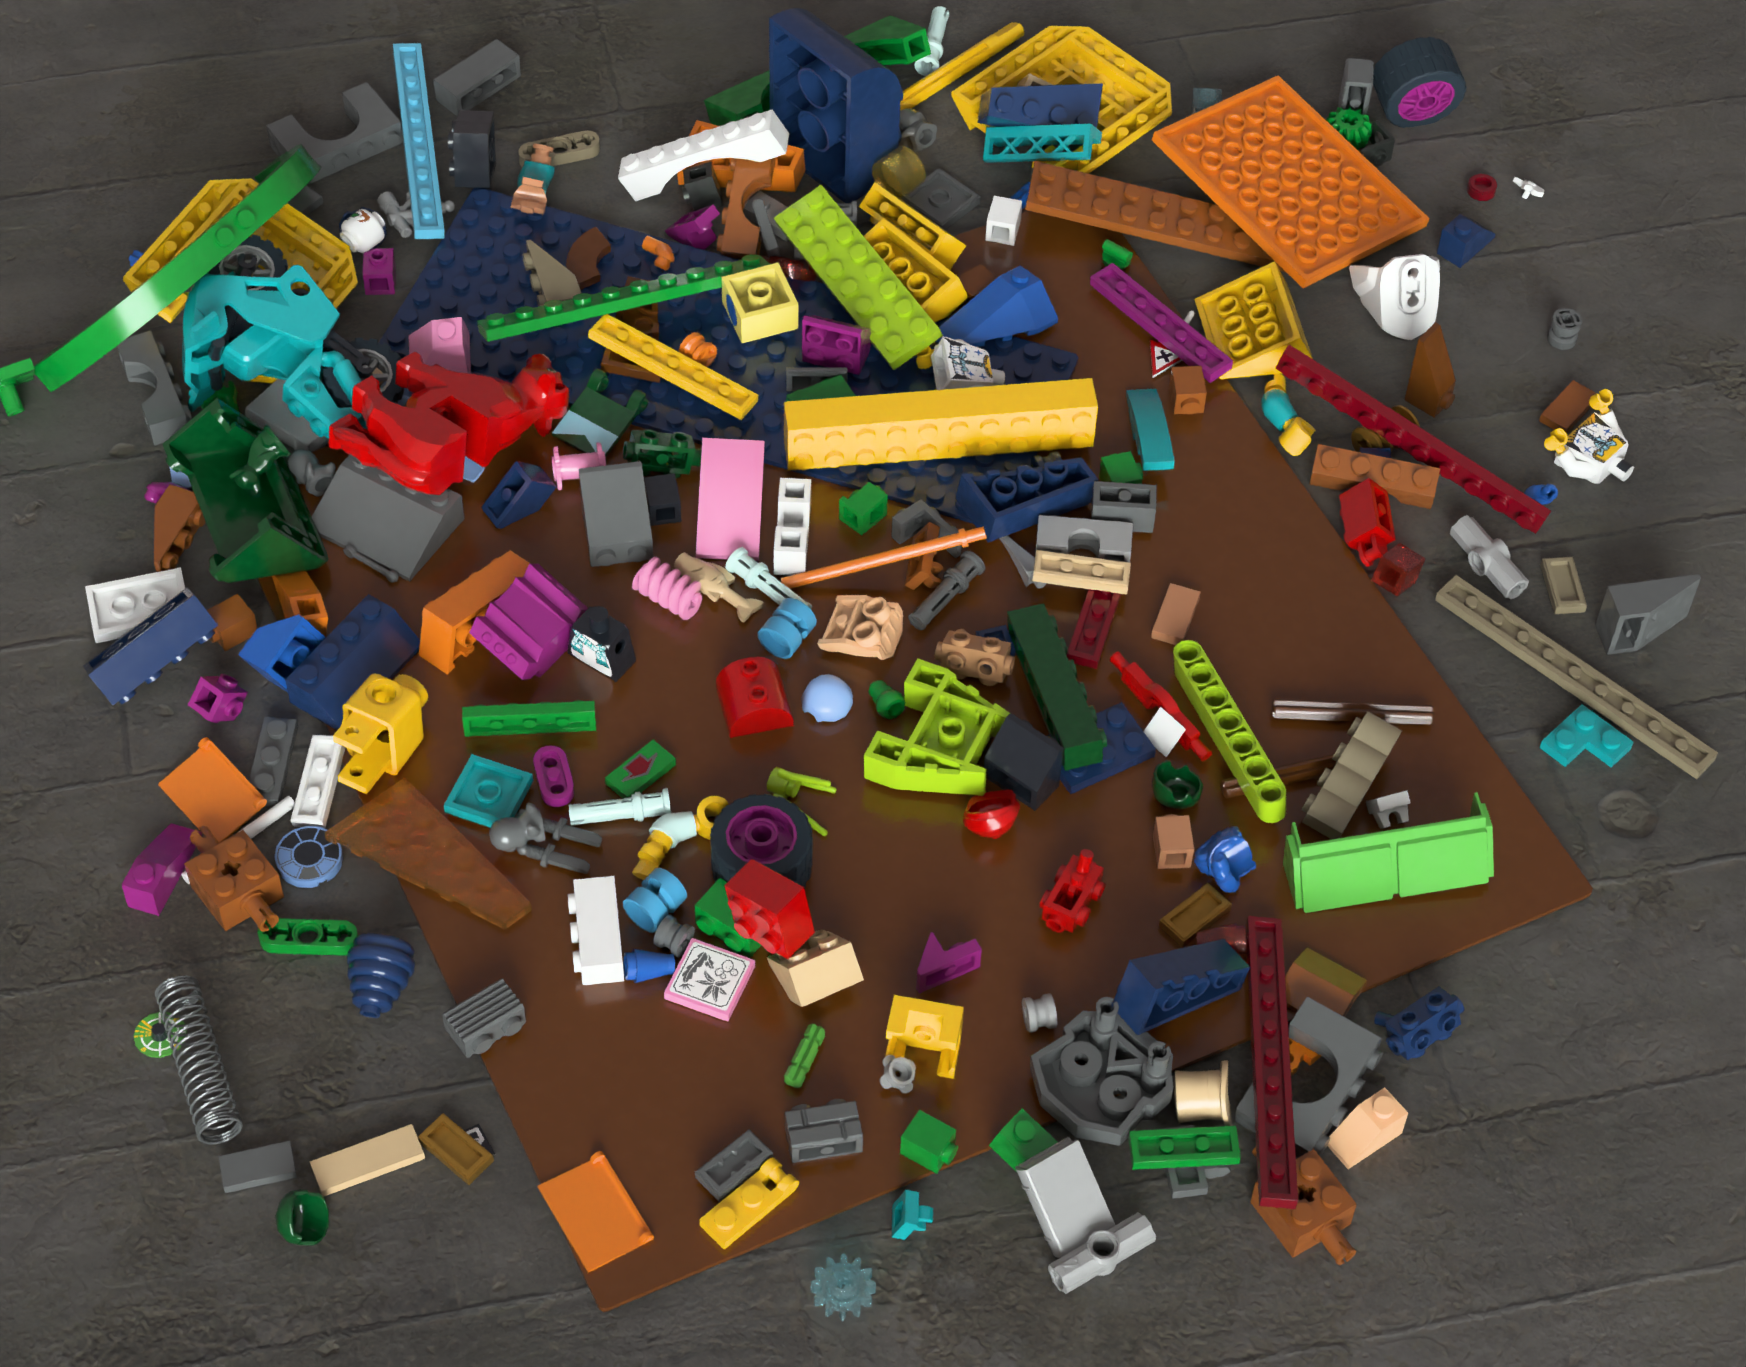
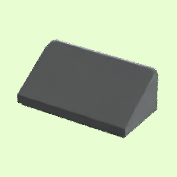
M786 367V391L804 389L838 375H842L847 382V368Z

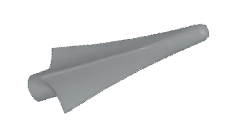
M1008 535L999 538L1011 556L1025 586L1027 587L1034 583L1037 588H1043L1047 583L1032 581L1035 557L1019 546Z

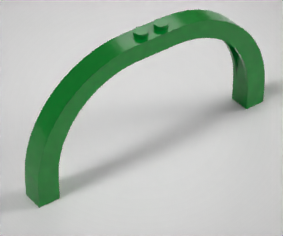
M302 144L295 146L275 159L254 177L259 184L120 302L75 336L48 353L34 365V374L52 392L87 369L215 267L298 194L316 176L321 167Z

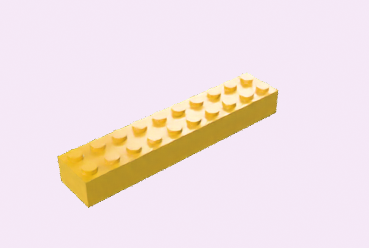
M1092 378L787 401L784 402V446L788 471L1093 447L1098 411Z

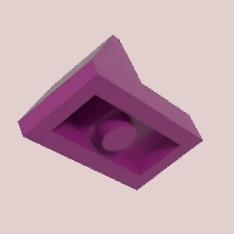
M712 204L683 215L667 228L665 232L669 237L681 244L705 250L717 239L711 229L713 226L711 221L720 213Z
M931 932L917 969L916 989L919 994L979 968L982 949L976 939L966 943H956L947 951H944L934 933Z

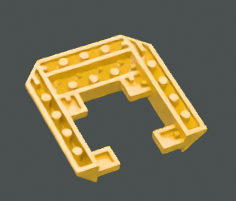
M1048 26L951 92V96L969 130L971 131L977 127L986 134V127L994 126L977 122L981 95L991 88L1017 87L1018 82L1029 73L1053 85L1103 83L1097 129L1102 132L1101 144H1092L1091 160L1038 161L1088 174L1172 115L1171 87L1168 81L1090 27ZM1051 145L1044 151L1052 153L1056 147ZM1083 145L1073 152H1083Z
M251 178L209 180L123 276V281L130 292L173 259L259 183ZM288 203L249 236L257 235L261 237V240L266 241L268 239L273 242L276 249L279 248L283 252V259L287 260L288 270L293 265L302 266L336 309L358 284L350 246ZM260 264L258 265V267H259L260 269L266 270V269H265L263 266H261ZM295 282L291 286V290L304 289L308 292L310 291L308 285L304 282ZM182 293L160 311L158 315L171 323L184 309L188 296ZM259 375L248 382L274 383L277 378Z

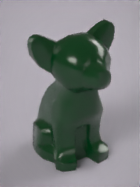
M266 424L252 442L247 465L240 467L229 477L231 480L234 479L233 481L240 488L251 490L257 495L262 490L260 475L269 471L276 459L281 456L289 457L291 454Z

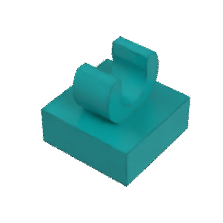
M905 1190L892 1205L891 1237L905 1240L914 1230L925 1231L926 1222H933V1208L925 1205L919 1206V1192Z

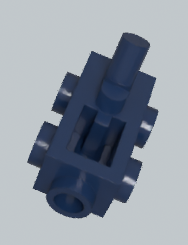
M1438 986L1395 1016L1378 1011L1374 1022L1376 1025L1386 1027L1388 1035L1386 1042L1390 1050L1395 1055H1401L1406 1060H1409L1410 1058L1423 1056L1428 1046L1435 1041L1448 1039L1452 1035L1453 1030L1461 1025L1460 1014L1465 1009L1463 1003L1456 995H1450Z

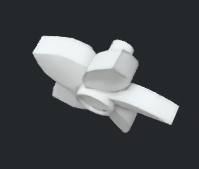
M1517 177L1513 179V182L1520 186L1521 189H1525L1522 195L1523 198L1527 199L1529 194L1538 197L1543 196L1544 189L1526 179L1523 181Z

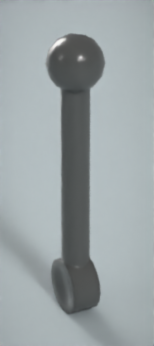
M347 545L343 549L346 556L349 558L354 557L385 575L389 582L393 583L398 580L399 575L396 571H389L358 553L353 546Z

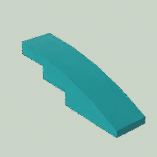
M1157 389L1126 390L1133 440H1136L1137 452L1141 456L1143 471L1174 469L1175 460L1171 438Z

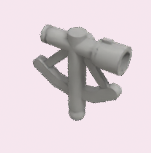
M384 192L377 199L379 208L387 215L390 226L394 225L402 237H409L412 234L409 225L413 226L411 209L408 210L411 207L409 192L406 194L407 201L403 206H399L393 193ZM450 200L444 203L441 202L442 214L446 213V211L451 212L454 210V202Z

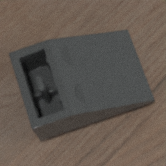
M1700 574L1678 575L1673 578L1648 579L1643 582L1618 583L1608 586L1595 624L1606 654L1638 651L1686 618L1701 579Z

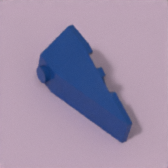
M1018 266L997 277L944 322L939 329L944 337L954 340L962 339L972 346L981 347L985 345L987 340L1001 338L1002 341L1012 340V335L1023 332L1027 336L1038 334L1057 324L1058 316L1041 279L1022 266Z

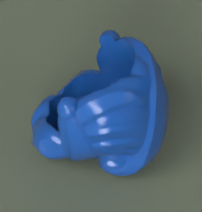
M1238 826L1227 827L1222 831H1217L1195 851L1194 863L1199 871L1207 876H1213L1217 885L1227 893L1237 891L1241 885L1240 877L1248 874L1250 870H1255L1257 866L1255 861L1252 860L1250 847L1242 837Z

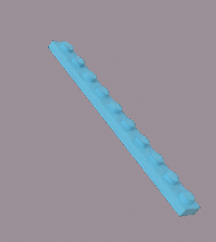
M421 43L393 44V58L414 238L444 239V222Z

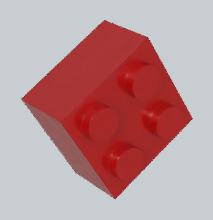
M751 859L724 885L728 897V906L731 909L735 923V930L743 938H751L760 943L768 952L772 954L777 953L789 959L815 933L804 887L763 864Z

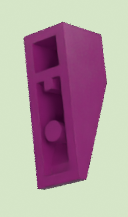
M170 823L136 857L121 884L128 907L157 916L160 915L181 873L185 869L184 863L190 860L196 849V846L190 841L193 829Z

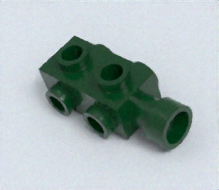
M651 429L643 431L632 430L629 441H625L623 446V459L627 460L628 463L641 461L643 476L650 475L651 471L663 472L664 475L675 473V477L679 478L681 474L689 475L691 466L701 468L702 448L695 447L692 435H686L682 432L662 433Z

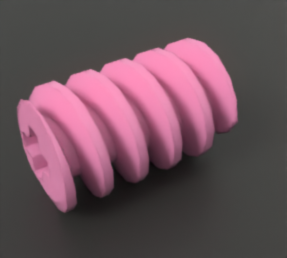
M653 557L636 573L632 582V589L639 590V593L643 596H649V599L653 602H659V605L663 608H669V611L673 614H679V617L683 620L690 619L697 613L703 598L699 593L701 583L698 581L691 583V578L688 575H683L680 578L681 572L677 568L670 572L671 566L668 563H663L660 566L661 560L658 557Z

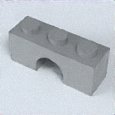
M1039 515L1036 550L1069 554L1075 549L1083 548L1092 551L1097 558L1130 563L1133 523Z

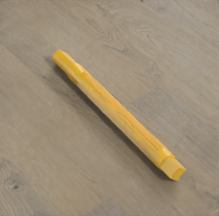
M1009 23L903 90L900 111L906 108L912 109L1023 37L1025 34L1023 26L1020 23Z

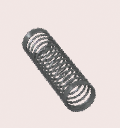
M176 976L162 982L156 988L155 997L160 1013H162L161 1017L165 1023V1030L168 1032L167 1037L173 1050L172 1054L176 1060V1067L179 1069L178 1074L182 1078L181 1084L184 1087L187 1104L190 1106L189 1111L193 1116L192 1121L196 1126L195 1131L198 1140L204 1144H220L238 1135L243 1124L239 1111L235 1109L236 1101L232 1099L233 1091L229 1090L231 1085L226 1080L228 1077L227 1072L223 1071L225 1066L221 1062V1054L218 1053L219 1046L215 1043L216 1037L212 1034L213 1027L209 1025L210 1017L206 1015L208 1011L204 1007L205 1001L201 997L202 991L199 982L192 976ZM180 984H192L196 986L180 987L168 993L163 999L160 998L161 994L165 990L173 986ZM194 989L187 996L176 1000H165L175 992ZM198 1000H201V1005H197L194 1003H196ZM199 1007L189 1014L175 1015L184 1009ZM167 1009H177L170 1015L166 1014ZM201 1009L204 1010V1014H199L197 1012ZM201 1016V1018L194 1022L176 1025L190 1017ZM170 1018H180L173 1024L169 1023ZM204 1018L207 1020V1023H198ZM200 1025L203 1026L201 1029L186 1034H179L188 1028ZM173 1027H183L176 1033L171 1031ZM207 1027L210 1029V1032H201ZM206 1035L198 1041L183 1043L194 1036ZM176 1036H186L179 1042L174 1041ZM210 1036H211L212 1039H213L212 1042H211V1041H205V1040H206L208 1037H210ZM209 1044L201 1050L186 1052L195 1046ZM179 1045L188 1046L182 1052L177 1050ZM211 1046H215V1051L208 1050ZM213 1053L204 1059L189 1061L196 1056ZM182 1054L192 1055L188 1057L185 1061L180 1060ZM218 1055V1060H209L213 1056ZM214 1063L205 1069L193 1070L200 1065ZM185 1064H195L188 1070L183 1069ZM218 1064L221 1065V1069H212ZM218 1072L209 1078L195 1080L204 1074ZM188 1073H198L191 1079L185 1078ZM221 1073L224 1075V1079L216 1078ZM220 1081V1083L212 1087L198 1089L208 1083ZM191 1082L200 1083L193 1089L188 1087ZM224 1082L227 1084V1088H217ZM223 1091L222 1093L216 1096L202 1098L203 1096L210 1094L212 1092ZM193 1092H204L197 1098L191 1097ZM226 1092H229V1094H230V1097H229V1098H225V1097L219 1098V1097H221L222 1095H224ZM226 1100L224 1103L219 1104L217 1106L204 1108L205 1106L211 1103ZM197 1101H208L200 1107L194 1106ZM230 1101L233 1104L232 1107H222ZM199 1111H210L202 1117L197 1116ZM231 1120L223 1125L208 1127L219 1121ZM234 1121L237 1122L232 1129L224 1133L211 1136L201 1134L204 1129L215 1130L226 1127Z

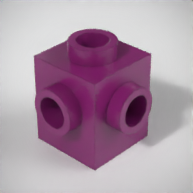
M226 674L200 677L188 706L201 714L204 719L213 723L234 721L243 709V702L248 692L237 685L238 681L235 678Z

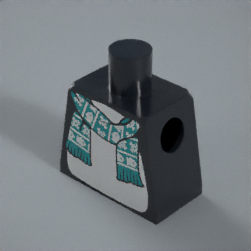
M601 606L589 607L572 625L567 650L568 654L613 681L617 682L636 662L627 626L609 616L606 608Z

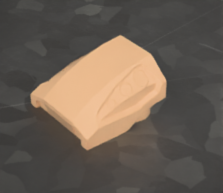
M837 595L836 607L823 638L819 639L817 643L819 648L828 652L878 657L880 660L892 657L903 632V611L899 603L886 602L882 597L872 598L867 595Z

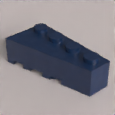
M1103 83L994 87L981 95L977 123L994 127L1092 124L1097 128Z
M1082 458L1046 462L1043 467L1032 468L1028 465L1017 466L1016 471L1000 473L999 469L988 470L986 475L980 476L966 473L961 475L955 499L977 528L984 526L987 537L986 541L989 543L1038 524L1039 515L1059 516L1090 504L1094 481L1099 479Z
M1225 939L1131 959L1122 981L1117 986V993L1113 1004L1117 1001L1120 1017L1136 1035H1140L1241 990L1250 966Z

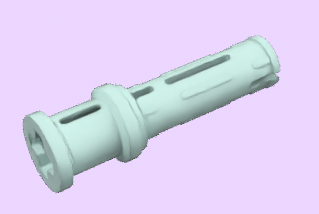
M937 6L932 10L927 30L931 54L915 61L914 64L916 71L923 76H927L940 67L938 60L942 57L944 51L941 42L949 18V11L945 12L946 8L942 6Z
M740 547L736 549L728 558L725 566L726 570L730 573L735 572L743 578L745 585L749 588H758L779 605L784 599L793 598L803 602L810 609L812 608L810 603L803 600L772 576L766 564L763 562L758 563L751 558L745 548Z
M663 788L662 792L641 794L639 791L632 794V797L624 799L569 804L571 826L635 818V821L642 822L647 817L671 813L668 788Z

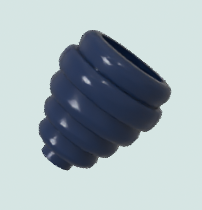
M365 933L354 939L353 947L347 953V964L349 965L347 976L351 980L352 1003L360 1009L359 1013L369 1018H379L381 1013L392 1009L393 1002L400 998L401 991L408 986V978L414 974L415 961L413 959L414 948L405 940L380 933Z

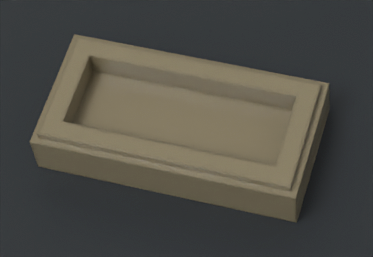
M1573 557L1543 558L1540 566L1554 615L1585 612L1587 603Z

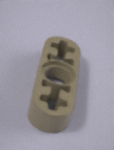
M585 130L528 142L520 146L518 150L519 163L523 167L524 161H530L531 154H535V149L532 148L533 144L546 145L554 149L565 148L566 151L563 153H549V157L552 158L550 166H557L596 157L600 152V140L598 134Z

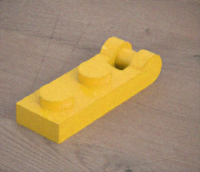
M774 1157L769 1158L759 1171L701 1217L700 1226L725 1250L797 1189L799 1181L792 1174L787 1175L782 1170V1164ZM771 1180L777 1185L772 1191L765 1186Z

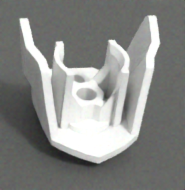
M1416 254L1393 257L1383 267L1352 265L1349 267L1354 290L1359 295L1364 307L1382 330L1395 337L1412 340L1425 333L1435 323L1440 287V264L1437 257Z

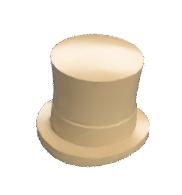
M1228 1060L1221 1061L1220 1070H1175L1174 1099L1179 1124L1210 1119L1223 1120L1225 1126H1233L1228 1096Z

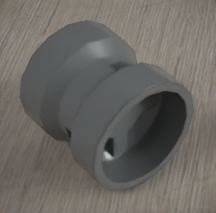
M1558 309L1552 317V326L1549 329L1547 339L1553 347L1560 350H1568L1576 345L1578 332L1582 325V317L1573 309Z

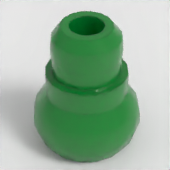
M876 680L870 684L868 692L873 698L877 713L886 719H893L903 712L906 702L902 693L888 686L883 680Z

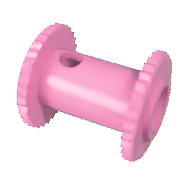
M600 442L596 443L597 452L559 456L558 446L553 448V476L558 490H562L561 480L579 479L578 469L606 466L605 452L602 451Z

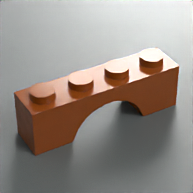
M740 158L731 159V171H734L733 181L728 180L726 197L730 198L729 205L723 208L722 225H725L724 234H719L717 241V251L721 252V255L742 260V257L750 254L760 256L762 245L761 231L759 227L752 224L745 217L744 208L748 199L755 192L771 187L775 158L762 162Z
M1318 444L1310 485L1340 491L1345 488L1354 487L1370 478L1388 491V494L1398 499L1400 503L1431 509L1440 468Z

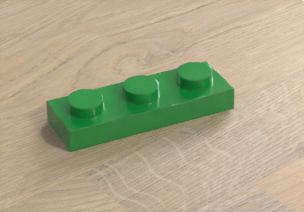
M1236 1126L1129 1131L1128 1140L1132 1170L1234 1165L1240 1163L1241 1155Z

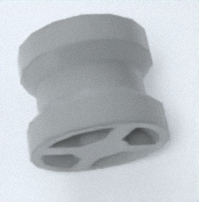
M1050 993L1043 994L1040 999L1034 1000L1031 997L1022 999L1023 1018L1028 1032H1035L1038 1027L1046 1026L1048 1029L1057 1027L1056 1007Z

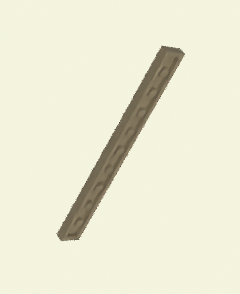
M1455 575L1437 592L1435 601L1695 779H1698L1716 760L1717 751L1459 576Z

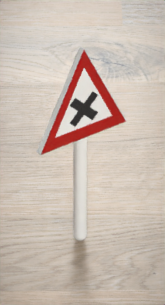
M1189 311L1184 319L1186 323H1190L1195 314L1194 311ZM1150 340L1153 378L1182 361L1162 343Z

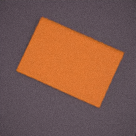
M205 737L198 743L199 749L159 782L158 785L198 829L201 826L208 827L216 840L221 843L266 805L267 800L208 737Z
M602 1151L594 1153L590 1161L537 1186L588 1273L654 1239V1235Z

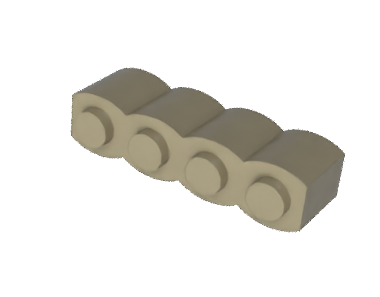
M1368 711L1363 719L1356 717L1347 732L1348 735L1352 736L1348 745L1341 742L1332 757L1337 762L1333 770L1326 767L1317 782V785L1322 787L1317 796L1311 793L1301 809L1307 813L1302 823L1330 839L1340 838L1398 740L1402 730Z

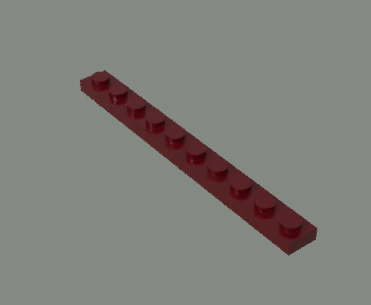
M1290 344L1283 352L1275 369L1282 372L1285 377L1296 381L1307 388L1313 395L1319 396L1334 405L1338 411L1356 419L1365 428L1378 433L1390 444L1400 447L1412 455L1415 460L1431 467L1440 468L1439 474L1442 477L1450 479L1464 488L1467 493L1491 505L1495 511L1501 512L1513 519L1522 528L1536 534L1550 514L1551 510Z
M1248 916L1246 921L1247 964L1250 966L1248 985L1259 1206L1296 1209L1298 1189L1282 919Z

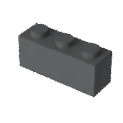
M498 39L492 41L434 79L436 101L458 117L460 110L472 109L521 77L519 55Z

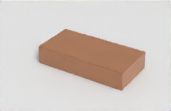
M1170 583L1153 627L1151 638L1174 645L1184 641L1201 592Z

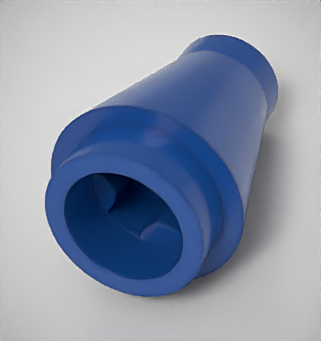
M639 949L625 952L623 957L625 980H633L634 983L665 975H673L675 972L674 954H662Z

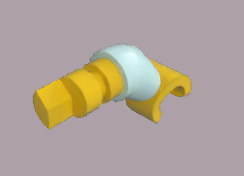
M709 796L699 803L695 815H693L692 811L667 813L659 817L649 829L650 836L647 839V843H644L638 852L640 861L632 873L644 880L655 868H658L665 857V853H668L670 848H675L679 842L695 837L697 832L703 838L710 840L711 828L714 823L709 822L706 818L719 815L722 809L729 805L728 801L720 796Z

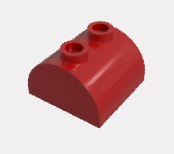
M747 657L730 663L720 671L716 678V689L730 738L794 726L793 716L779 668L774 661L765 657Z

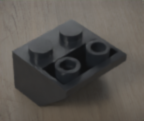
M1010 713L984 757L986 779L1003 790H1012L1015 793L1016 799L1036 811L1059 787L1064 748L1054 738L1047 737L1034 729L1028 721L1019 719Z

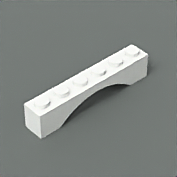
M773 109L763 113H756L738 121H732L710 130H704L701 133L679 138L676 141L660 146H654L642 152L629 154L621 159L618 179L632 198L638 201L660 194L665 184L675 174L698 162L718 158H740L762 162L784 155L787 151L789 132Z

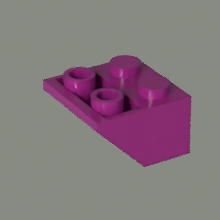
M804 315L802 320V361L829 368H847V372L860 375L870 352L871 329L820 316Z

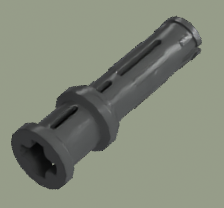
M964 551L960 556V561L953 568H948L944 572V580L908 616L910 623L916 629L924 630L957 593L965 592L969 588L971 580L976 575H981L986 568L982 559L971 551Z

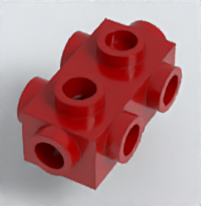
M1088 849L1081 850L1079 857L1073 854L1067 866L1064 864L1060 866L1054 879V883H1056L1052 891L1047 889L1040 901L1039 908L1043 909L1042 920L1046 921L1048 928L1054 932L1062 933L1066 930L1073 933L1077 925L1084 927L1091 913V908L1088 907L1091 900L1098 902L1105 890L1106 883L1102 882L1104 868L1092 861L1094 853Z

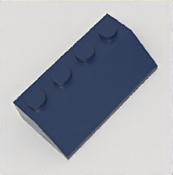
M186 587L83 665V667L112 705L118 701L120 704H123L137 693L135 688L144 681L150 684L160 677L163 673L161 668L169 662L176 664L189 654L187 649L198 641L199 644H202L215 634L213 629L218 624L197 597Z
M368 594L285 679L290 703L338 730L343 720V705L363 682L374 673L392 680L419 651L420 639L394 608Z

